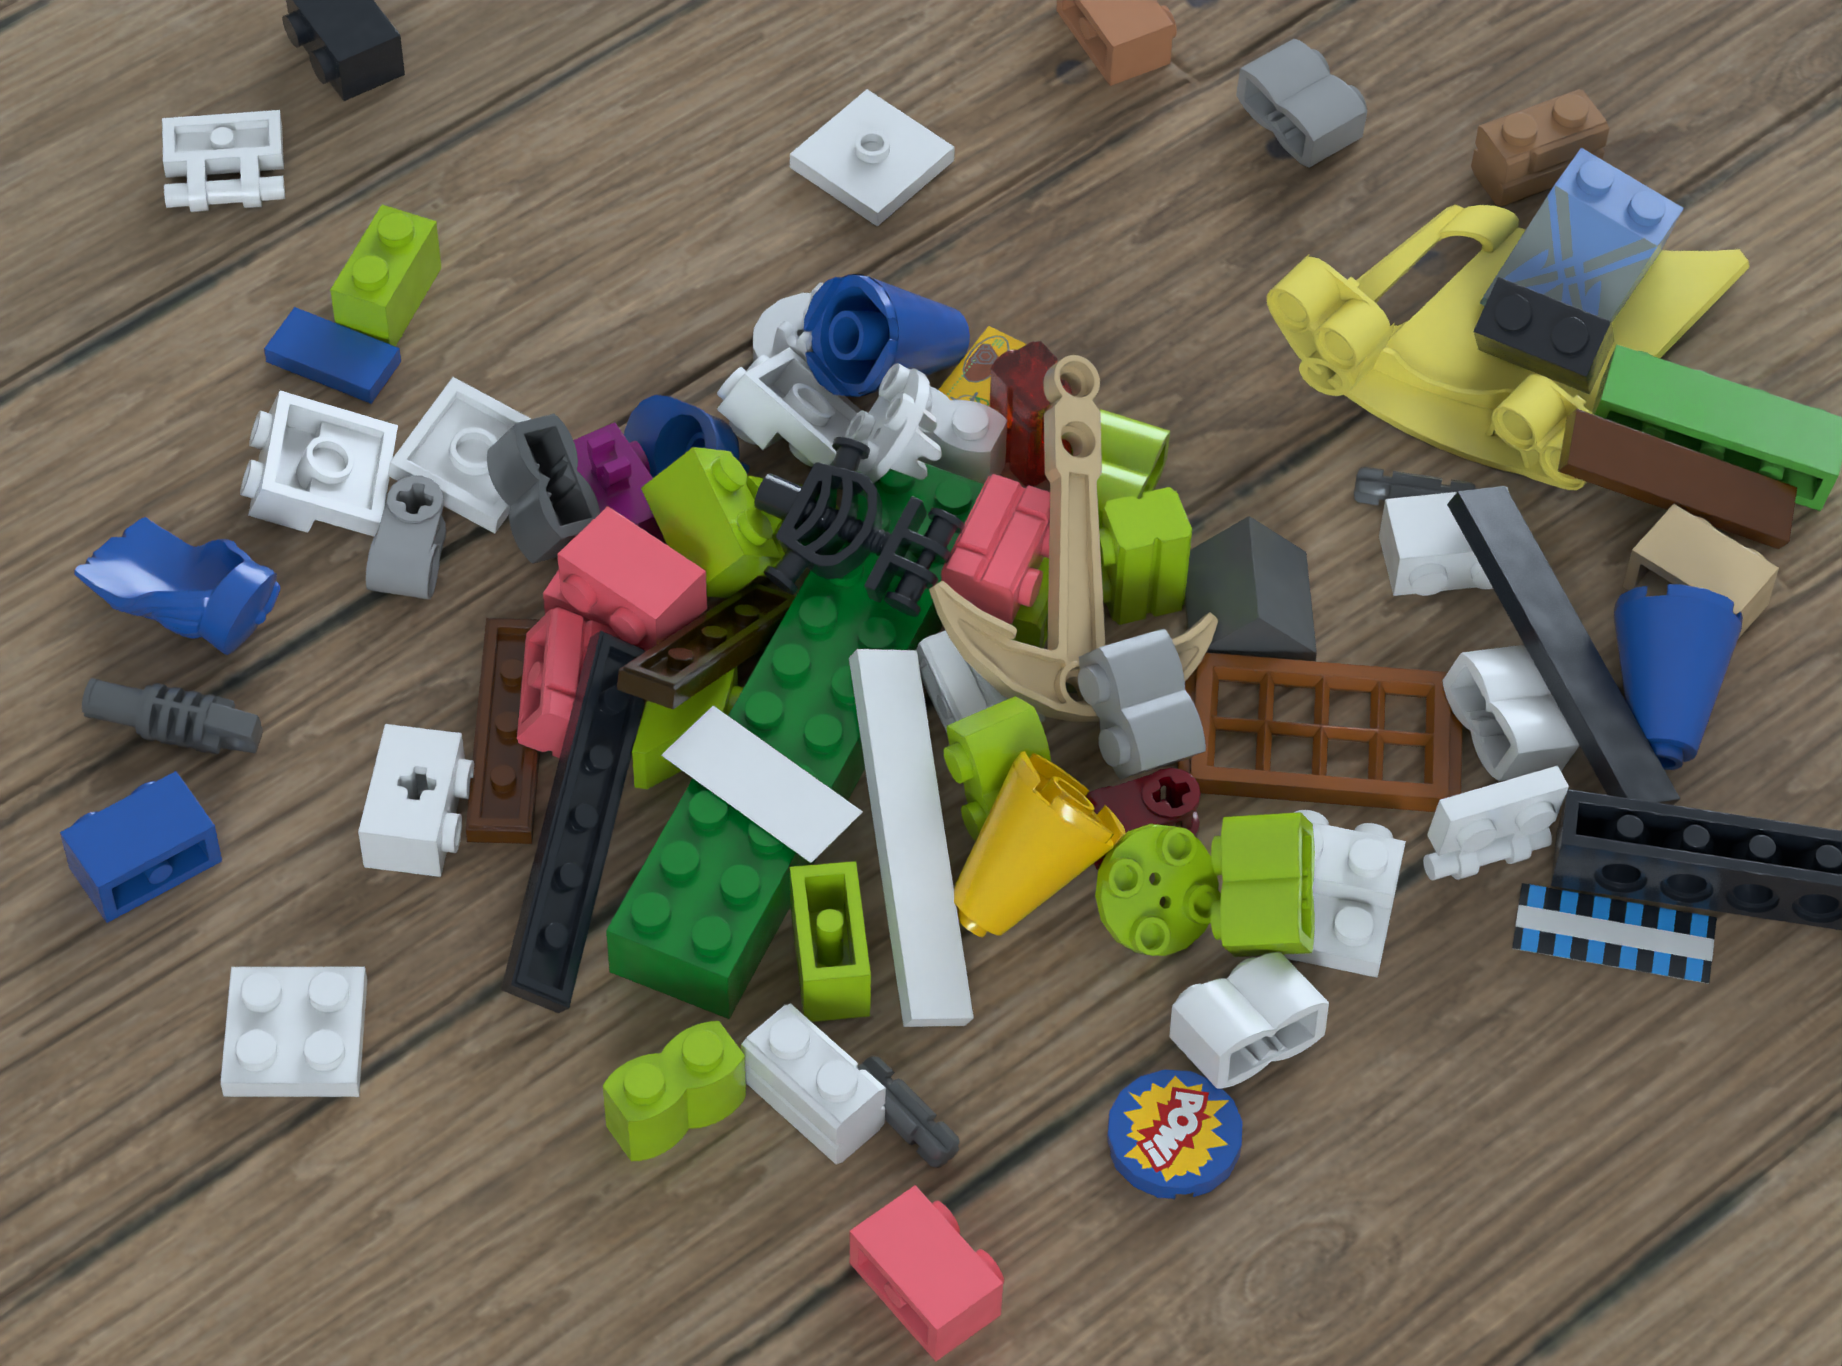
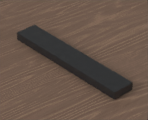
M1506 486L1458 491L1447 503V506L1606 794L1675 805L1680 800L1679 795Z
M603 631L594 634L589 640L501 987L502 991L556 1013L570 1008L645 699L617 690L619 669L646 651Z

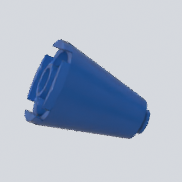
M849 274L825 281L812 297L804 319V332H811L813 337L811 341L813 352H805L807 364L821 386L833 395L861 397L879 391L884 376L897 363L908 369H916L925 375L956 366L966 355L970 342L968 323L957 309L862 274Z
M1668 584L1667 594L1660 596H1647V586L1633 588L1621 594L1614 607V624L1625 701L1664 770L1678 769L1682 767L1683 762L1690 761L1696 757L1737 644L1743 621L1741 611L1736 615L1733 614L1734 602L1728 597L1708 589L1682 584Z

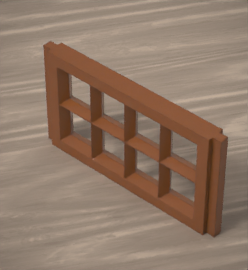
M1205 653L1201 663L1185 681V690L1192 699L1200 717L1206 751L1179 761L1177 769H1182L1191 774L1199 783L1200 792L1203 794L1435 812L1439 800L1461 794L1463 724L1453 713L1444 691L1442 680L1448 672ZM1219 681L1260 685L1258 720L1217 716ZM1274 686L1315 689L1314 724L1273 721ZM1330 690L1371 694L1370 729L1329 725ZM1386 695L1426 698L1425 733L1384 730ZM1216 731L1257 734L1255 770L1214 767ZM1272 735L1313 739L1312 774L1270 771ZM1328 740L1369 743L1368 779L1326 776ZM1384 744L1425 748L1424 784L1383 780Z

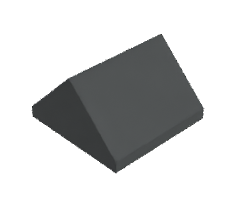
M1250 516L1190 550L1185 593L1187 630L1209 612L1218 619L1212 642L1206 653L1316 661L1317 650L1307 553Z

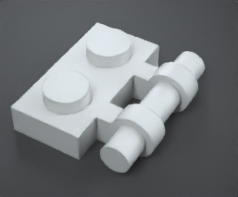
M280 110L162 118L166 178L187 176V183L164 184L166 208L189 206L191 212L209 211V205L241 202H243L244 208L262 207V201L285 199L283 176L260 177V171L284 169ZM241 174V179L207 181V175Z
M1558 765L1439 800L1427 834L1436 852L1425 855L1423 860L1429 879L1436 880L1450 875L1457 880L1476 875L1479 872L1480 866L1504 859L1508 864H1513L1529 859L1534 850L1550 846L1552 836L1549 826L1556 821L1569 788Z

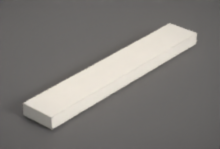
M856 649L850 656L849 662L903 1027L966 1026L974 1016L957 906L954 903L953 880L917 650Z

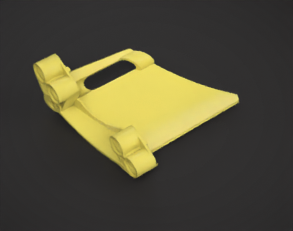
M1458 205L1447 207L1357 280L1353 277L1346 279L1326 262L1319 258L1309 257L1310 254H1308L1267 294V305L1271 315L1294 352L1302 360L1299 366L1302 378L1317 391L1332 396L1345 395L1371 414L1399 430L1464 459L1502 471L1524 475L1533 480L1562 489L1578 490L1587 482L1558 472L1567 416L1576 409L1593 414L1592 411L1599 386L1616 344L1661 358L1747 271L1749 261L1740 249L1718 251L1662 250L1612 322L1614 342L1590 394L1478 350L1473 331L1485 307L1480 302L1526 230L1518 227L1519 218L1515 213L1505 208L1490 205H1476L1466 208ZM1450 236H1466L1481 243L1482 250L1410 320L1401 325L1394 326L1393 323L1390 326L1386 314L1377 305V302L1432 247L1442 239Z

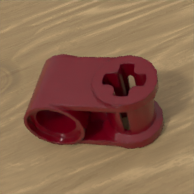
M1160 769L1150 775L1116 786L1095 789L1085 796L1093 804L1096 814L1106 805L1122 823L1125 833L1148 824L1176 827V822L1181 821V828L1188 829L1196 838L1198 836L1200 822L1196 809L1199 806L1201 796L1199 783L1191 774L1182 769ZM1163 786H1166L1165 799H1161V788ZM1106 854L1094 863L1096 870H1099Z

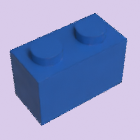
M177 771L158 781H150L140 785L128 797L99 812H90L83 815L71 827L60 832L69 869L106 923L222 862L215 825Z

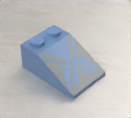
M1580 148L1544 200L1484 294L1480 304L1486 305L1496 280L1500 277L1609 320L1612 323L1662 251L1684 208L1585 149Z

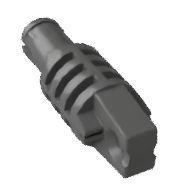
M91 678L85 688L82 699V712L87 718L135 727L136 733L145 740H157L163 744H175L181 748H193L204 753L218 755L221 748L256 753L263 735V727L258 715L235 709L236 705L233 700L210 694L202 695L196 691L188 692L178 687L170 688L160 683L147 685L142 690Z

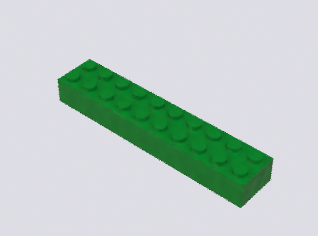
M926 463L924 464L927 467V477L923 480L889 469L883 477L873 483L882 500L881 529L892 534L911 496L922 500L927 512L918 534L924 536L932 522L928 517L931 508L944 510L956 516L965 524L984 484ZM858 494V513L856 519H861L864 522L868 512V500ZM954 533L946 548L950 552L959 536L958 533ZM846 541L843 547L837 553H839L844 548L849 546L850 543ZM908 550L904 558L916 563L920 555ZM870 553L861 565L843 578L825 579L810 570L728 715L847 801L865 770L849 662L850 656L856 649L917 650L919 642L924 638L939 633L943 626L937 614L930 590L925 588L917 603L921 608L918 617H912L894 609L884 601V597L881 603L869 598L864 585L879 558L876 553ZM933 561L929 571L937 576L938 581L936 584L941 582V572L944 564ZM894 576L886 593L888 591L895 592L901 577ZM692 778L606 930L609 972L730 1019L790 909V867L813 865L816 859L810 863Z

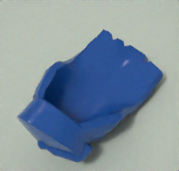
M146 517L139 519L126 528L122 537H111L99 549L93 552L92 557L87 558L85 564L77 566L74 570V575L93 592L103 598L113 609L153 619L168 630L187 638L198 639L203 637L225 655H229L237 650L256 630L258 625L266 620V615L273 610L280 593V585L276 582L277 574L267 566H261L252 561L244 551L238 548L234 541L217 539L201 546H192Z

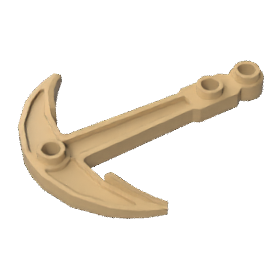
M1070 355L1051 366L1047 370L1043 381L1044 394L1051 403V406L1044 413L1045 475L1050 482L1047 649L1012 640L1017 634L1016 627L980 610L955 592L944 581L939 582L929 590L937 614L949 638L963 659L1002 696L1007 698L1016 696L1032 705L1036 712L1046 717L1070 722H1100L1093 707L1084 700L1078 685L1079 657L1099 647L1106 646L1097 480L1102 473L1101 412L1092 401L1099 391L1100 378L1095 366L1089 360L1082 356ZM1060 379L1069 383L1072 395L1065 391ZM1061 439H1065L1071 444L1073 456L1065 450ZM1211 612L1204 615L1186 632L1172 639L1180 658L1184 681L1190 677L1201 663L1212 642L1218 619ZM1065 682L1075 687L1078 694L1077 701H1074L1068 694Z

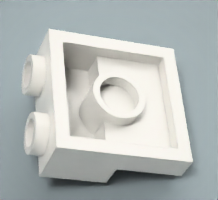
M790 347L770 359L765 354L761 355L747 370L739 367L717 392V395L723 400L717 410L729 420L730 427L739 438L747 443L757 444L762 450L784 438L789 442V448L794 456L811 467L817 462L833 465L837 452L832 448L834 438L845 437L852 419L861 411L847 397L833 395L821 386L814 377L807 362Z
M279 391L269 413L264 411L258 412L250 436L249 446L260 449L258 461L252 459L249 461L240 489L241 496L251 498L248 516L307 533L314 520H318L375 537L385 507L389 483V463L393 458L398 425Z
M1296 811L1294 813L1301 812L1313 824L1315 871L1312 888L1315 913L1314 945L1312 953L1285 954L1284 956L1295 961L1378 978L1406 841L1393 839L1390 830L1378 824L1364 823L1358 825L1355 830L1330 826L1328 820L1315 811Z

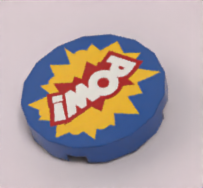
M1164 1069L1140 1076L1120 1091L1109 1111L1107 1142L1115 1169L1133 1187L1157 1198L1175 1199L1176 1194L1186 1195L1193 1193V1197L1211 1192L1229 1178L1240 1157L1243 1121L1234 1100L1222 1088L1217 1089L1208 1078L1192 1071Z

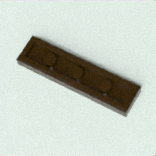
M752 582L620 668L617 690L670 709H675L765 648L770 643L795 596Z

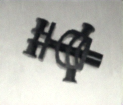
M834 438L832 448L837 452L833 465L815 463L802 487L772 473H769L763 479L756 493L754 506L763 512L784 520L776 538L783 552H785V555L774 568L767 566L763 573L776 586L790 595H794L798 590L794 583L806 568L825 579L843 578L861 565L870 553H876L879 558L864 585L869 598L881 603L884 597V601L894 609L906 615L918 617L921 608L917 603L925 588H932L938 581L937 576L929 571V568L933 561L939 564H947L951 553L946 548L954 533L960 534L965 528V524L956 516L938 508H931L928 517L932 522L924 536L918 534L927 512L923 501L911 496L892 534L881 529L882 500L878 490L868 476L857 472L861 459L869 457L870 448L862 442L851 438ZM837 489L843 490L842 502L839 510L835 509L837 500ZM858 494L868 500V512L864 522L861 519H856L858 513ZM846 541L850 543L849 546H847L842 551L837 553L843 547ZM908 550L920 555L916 563L904 558ZM894 576L901 577L895 592L888 591L886 593Z

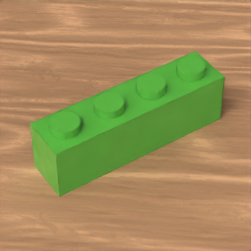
M1616 344L1599 386L1592 411L1594 415L1797 487L1796 504L1821 511L1839 476L1842 464L1841 416L1828 413L1820 408L1806 406L1772 395L1761 389L1750 388L1722 379L1702 370H1694L1666 361L1643 351H1635Z

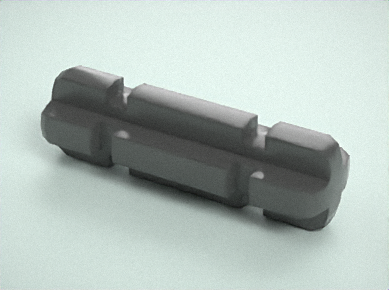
M1361 467L1356 475L1354 499L1358 503L1379 506V500L1476 489V486L1472 482L1452 479L1450 485L1441 484L1442 478L1398 471H1393L1392 477L1383 476L1384 469Z
M871 1056L858 1065V1070H866L886 1088L885 1104L883 1105L885 1107V1120L909 1145L916 1143L919 1145L916 1152L930 1166L940 1168L954 1158L959 1151V1137L944 1122L936 1123L934 1121L937 1115L902 1079L893 1080L891 1078L895 1072L881 1058Z

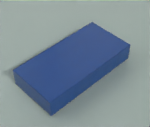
M296 307L292 309L264 348L267 363L370 404L373 403L401 363L400 348Z

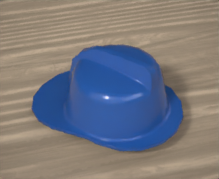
M653 395L642 400L629 417L624 430V436L629 443L635 440L640 444L648 459L650 474L653 478L692 447L731 451L733 456L742 464L746 474L749 473L750 465L739 460V441L730 425L723 419L707 414L696 406L671 396Z

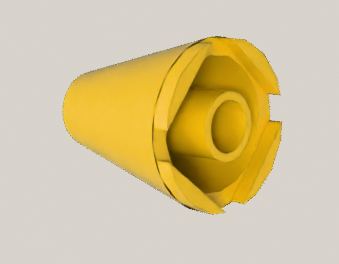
M1025 751L1021 752L1012 763L954 885V903L957 906L959 923L979 937H984L987 932L1002 936L1115 847L1113 845L1118 844L1126 834L1124 826L1106 805L1096 814L1093 804L1085 797L1090 790L1070 774L1040 755L1033 753L1028 758Z

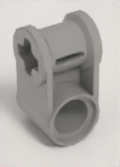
M408 476L399 479L391 486L387 494L378 533L373 538L366 568L367 590L422 599L432 598L438 578L440 556L446 538V523L441 515L443 511V493L439 485L432 479L424 476Z

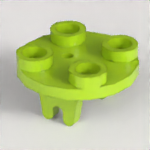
M1148 824L1128 831L1121 841L1113 845L1115 847L1106 854L1098 870L1095 898L1101 922L1116 942L1135 953L1150 956H1166L1188 948L1211 924L1212 903L1214 900L1221 899L1219 881L1213 869L1211 855L1202 842L1186 828ZM1152 873H1154L1155 880L1151 884L1149 881V877ZM1164 896L1166 901L1164 906L1161 907L1160 899Z

